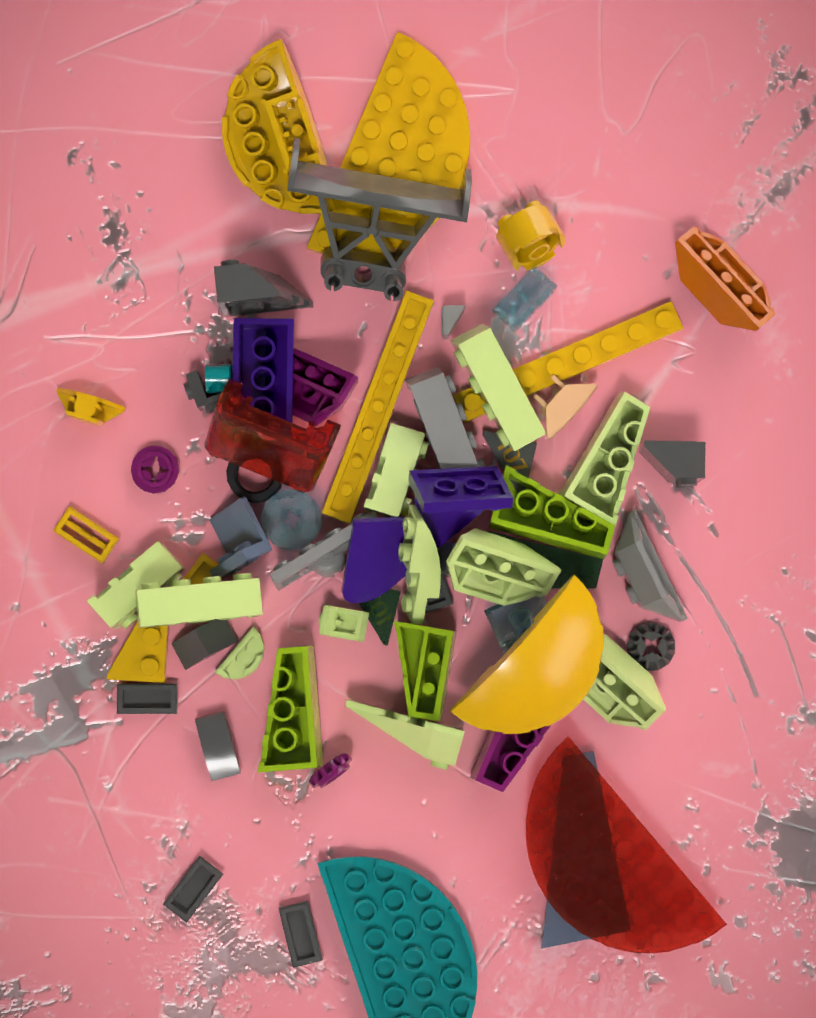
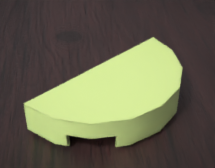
M255 627L247 633L215 671L216 674L223 678L240 679L249 676L258 669L264 656V643L262 636Z

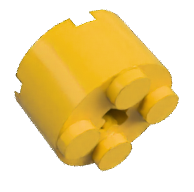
M537 200L528 203L523 210L514 215L508 214L503 216L497 223L499 229L496 239L513 268L520 271L519 267L522 266L527 271L547 263L556 256L554 250L557 246L560 245L563 248L566 242L565 235L549 209L541 205Z

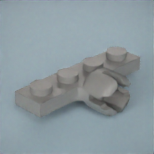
M374 511L369 514L363 512L353 519L378 518ZM353 519L351 520V525L343 530L340 528L334 529L325 536V539L303 548L299 552L300 556L290 562L289 560H284L273 568L274 572L270 574L277 590L280 591L313 570L317 575L324 578H332L335 576L334 573H341L346 564L345 551L349 547Z

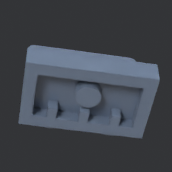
M246 497L239 498L210 518V523L226 552V555L217 559L219 565L209 571L212 577L221 576L222 579L236 573L273 550Z

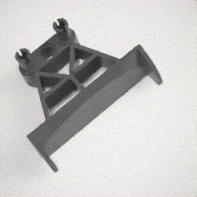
M294 138L288 168L287 191L318 196L331 245L320 257V270L325 287L330 291L331 285L334 286V291L340 290L343 285L384 292L385 298L389 301L391 296H393V301L400 300L406 284V272L403 262L434 220L438 217L467 223L471 197V169L465 168L461 188L454 189L298 161L300 139ZM327 198L372 206L370 218L330 211ZM380 207L422 215L414 226L378 220ZM335 228L351 232L338 241ZM370 234H373L384 255L352 249L369 237ZM386 237L403 241L394 251ZM365 266L370 271L366 274H360L356 269Z

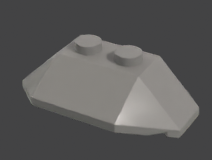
M636 509L629 512L614 551L616 559L612 563L618 576L624 575L629 585L625 590L631 603H637L639 608L678 622L688 619Z

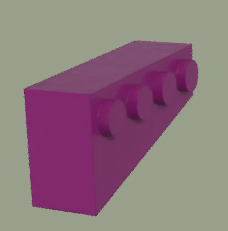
M551 725L520 734H503L489 730L470 778L504 792L526 762L527 757L544 738V734Z

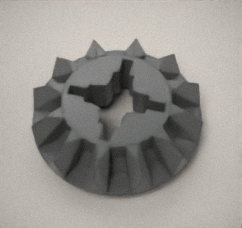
M645 623L638 626L630 634L627 651L645 670L655 671L662 669L672 660L675 654V640L669 629L658 623ZM642 637L649 641L657 640L660 637L657 649L661 656L650 652L643 657L642 654L647 646Z

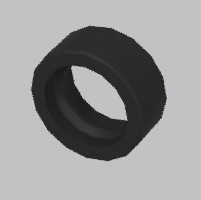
M259 445L246 446L238 450L229 460L226 470L227 482L232 492L239 498L246 497L248 502L251 503L266 502L273 498L281 489L284 480L283 466L277 455L268 448ZM250 457L263 458L272 467V481L262 491H248L241 486L238 480L240 465Z

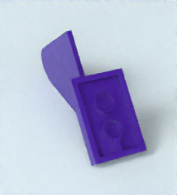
M497 466L409 470L408 481L415 494L414 505H416L424 518L437 549L484 510L497 511L503 508H512L514 497ZM408 516L353 519L341 588L346 601L350 603H363L373 600L386 593L406 576L407 569L403 561L399 559L398 548L399 544L403 543L404 540L403 519Z

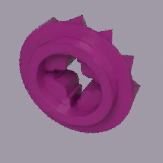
M146 447L139 451L132 461V478L135 484L145 492L152 494L166 492L177 480L179 474L178 461L173 453L164 447ZM156 457H158L159 467L168 470V472L159 473L157 478H155V483H153L152 473L143 470V468L153 467Z
M342 753L328 761L310 777L309 782L313 788L318 786L323 788L336 780L350 768L349 763L352 761V758L347 753Z

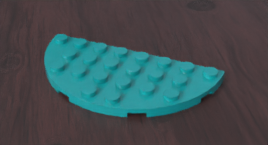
M348 856L318 862L317 864L368 1017L472 1018L477 994L476 957L467 928L449 899L422 875L388 860L365 856Z

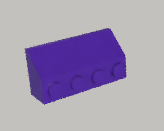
M234 318L231 438L235 442H270L292 439L294 319Z

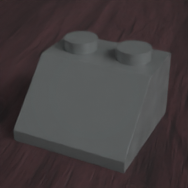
M644 440L639 446V453L668 483H676V488H694V486H697V483L705 479L706 442Z

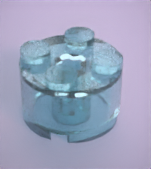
M284 490L273 495L265 503L261 524L265 535L275 546L286 551L297 552L313 544L318 539L323 528V516L318 504L310 495L299 490ZM291 513L295 517H300V521L296 522V528L291 529L289 524H285V520L289 519V514Z

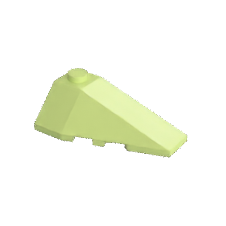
M351 700L346 701V707L424 758L431 760L430 766L448 770L449 765H456L465 733L464 730Z

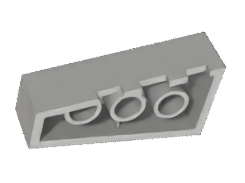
M436 367L405 379L408 390L410 389L413 394L417 413L424 423V430L428 441L435 452L434 456L439 469L485 467L481 458L476 460L472 450L477 447L471 430L466 432L462 421L467 419L461 403L455 404L451 394L456 392L451 376H445Z

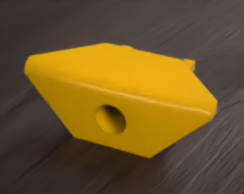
M58 387L56 390L66 409L65 412L70 418L92 425L101 426L126 410V407L103 398Z

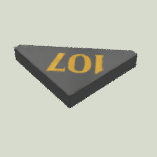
M483 430L482 436L503 471L506 465L515 469L516 472L529 478L537 443L531 442L513 451L509 445L506 447L502 445L496 433ZM509 479L517 493L526 490L522 485Z

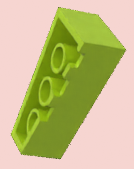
M506 465L503 478L514 497L512 508L493 511L489 528L603 560L606 558L615 525L583 507L573 504L560 494L539 485L540 483L521 475L515 469ZM509 479L522 485L526 490L517 493Z
M314 645L277 648L271 686L272 693L270 704H268V718L263 736V749L258 773L319 768L324 766Z

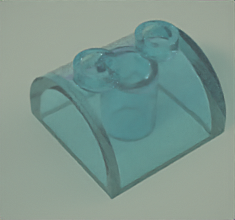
M535 596L528 600L505 606L497 604L484 610L503 654L534 622V617L547 604L544 596Z

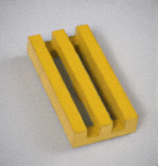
M71 506L68 507L53 529L55 533L102 564L105 563L114 546L120 541L119 538ZM73 515L109 539L108 545L70 521V516ZM64 525H67L103 549L102 554H98L62 530Z

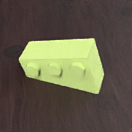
M393 423L390 424L377 470L372 479L368 499L366 498L364 504L365 511H374L376 515L383 517L407 516L409 505L412 499L407 498L409 488L411 487L408 481L409 470H416L419 458L425 459L429 442L424 441L425 433Z
M157 541L129 565L130 567L118 578L114 577L109 581V586L97 597L93 595L87 600L88 604L110 628L120 629L123 626L124 629H127L138 619L136 615L135 591L142 590L141 584L160 582V588L166 586L173 587L172 581L183 578L180 573L185 568L161 542Z

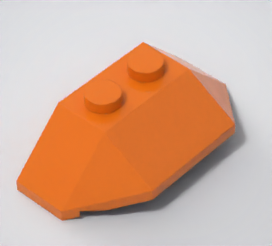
M694 226L675 242L680 281L720 324L757 331L775 315L765 284L724 240L709 233L701 232L699 228Z

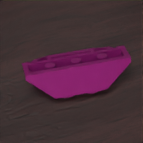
M294 348L293 416L317 426L344 407L358 384V377Z

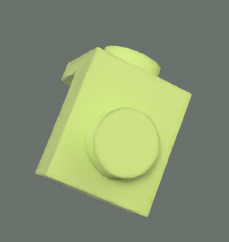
M324 605L323 612L319 616V634L364 642L369 612Z

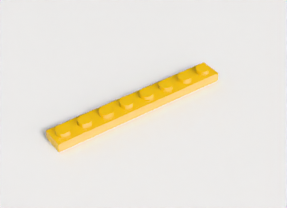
M406 290L322 514L351 524L434 300Z
M671 301L512 370L528 397L555 385L556 383L551 379L553 375L561 382L679 332L683 330V326ZM472 388L453 395L456 404L461 403L467 418L464 420V423L486 415L482 408L485 402L480 393L476 395Z

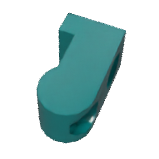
M233 364L205 365L207 394L209 396L225 393L226 396L232 395Z

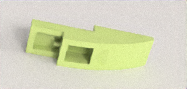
M409 505L408 517L403 519L404 540L403 543L399 544L398 548L399 559L403 561L407 569L406 594L402 595L401 607L402 611L406 612L411 624H423L427 598H439L441 568L435 541L416 505Z

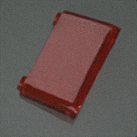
M228 379L217 401L204 441V447L212 457L221 458L287 485L297 492L313 491L316 488L341 425L327 419L323 427L316 428L314 427L316 423L310 421L307 429L250 406L253 397L247 396L245 399L242 396L241 388L243 384Z

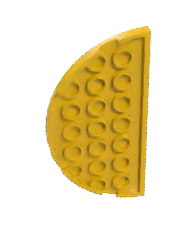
M397 32L340 168L460 189L470 154V125L462 95L454 79L436 56L412 38ZM335 199L337 210H333V212L370 218L372 206ZM380 207L378 220L414 226L422 215ZM322 213L307 246V250L322 254L331 247ZM437 217L429 228H431L440 218ZM335 228L338 241L351 232ZM370 234L369 237L352 249L378 255L384 254L373 234ZM386 237L394 250L403 241Z

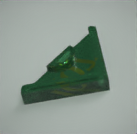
M389 589L386 593L373 600L359 603L363 611L369 612L368 620L383 645L388 646L401 591Z

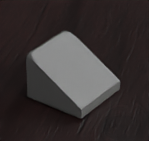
M443 305V340L448 339L465 311L464 305Z

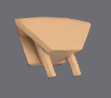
M553 375L551 379L560 389L546 403L537 394L534 395L533 398L543 406L540 411L546 417V437L548 439H551L563 429L587 403L598 387L595 383L567 384L565 382L563 384Z

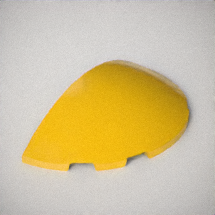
M279 39L255 53L250 58V63L240 75L235 76L227 93L228 103L226 112L222 116L223 144L229 163L236 176L244 186L249 187L258 195L260 200L280 210L298 212L299 214H320L322 211L318 196L287 191L288 168L294 138L300 139L298 161L326 166L327 162L303 88L283 40ZM327 198L330 211L337 210L335 199Z
M575 575L565 583L534 617V622L499 661L494 666L491 665L450 709L453 714L466 723L482 730L501 732L503 734H520L552 725L580 704L588 694L598 675L601 656L604 650V635L596 603L590 592Z

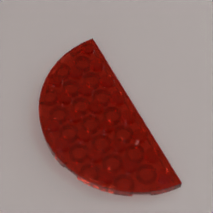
M567 736L553 750L538 772L530 792L525 816V840L530 866L541 891L554 910L578 932L592 940L602 943L607 947L633 953L654 954L671 952L675 949L699 943L725 927L727 923L569 736Z

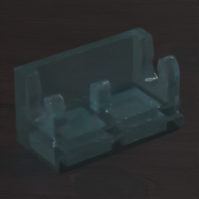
M535 267L492 309V312L516 333L552 296L557 289V285Z

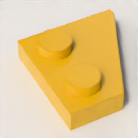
M137 622L109 670L106 680L166 683L169 625L139 628Z

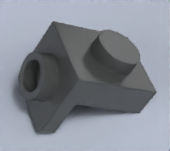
M196 370L186 374L188 382L183 383L187 397L189 400H195L196 406L200 411L205 410L206 413H211L223 408L222 403L228 401L225 393L208 398L199 372Z

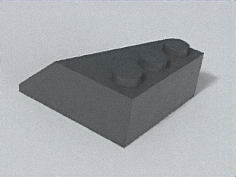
M239 260L221 261V266H214L217 303L225 317L314 308L313 301L280 275L245 263L239 264Z

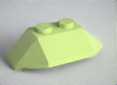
M477 528L460 536L446 560L452 587L455 591L503 606L525 601L535 596H546L561 573V569L525 544Z
M603 634L604 650L601 656L599 672L594 684L583 700L609 723L646 730L666 710L653 676L609 636Z

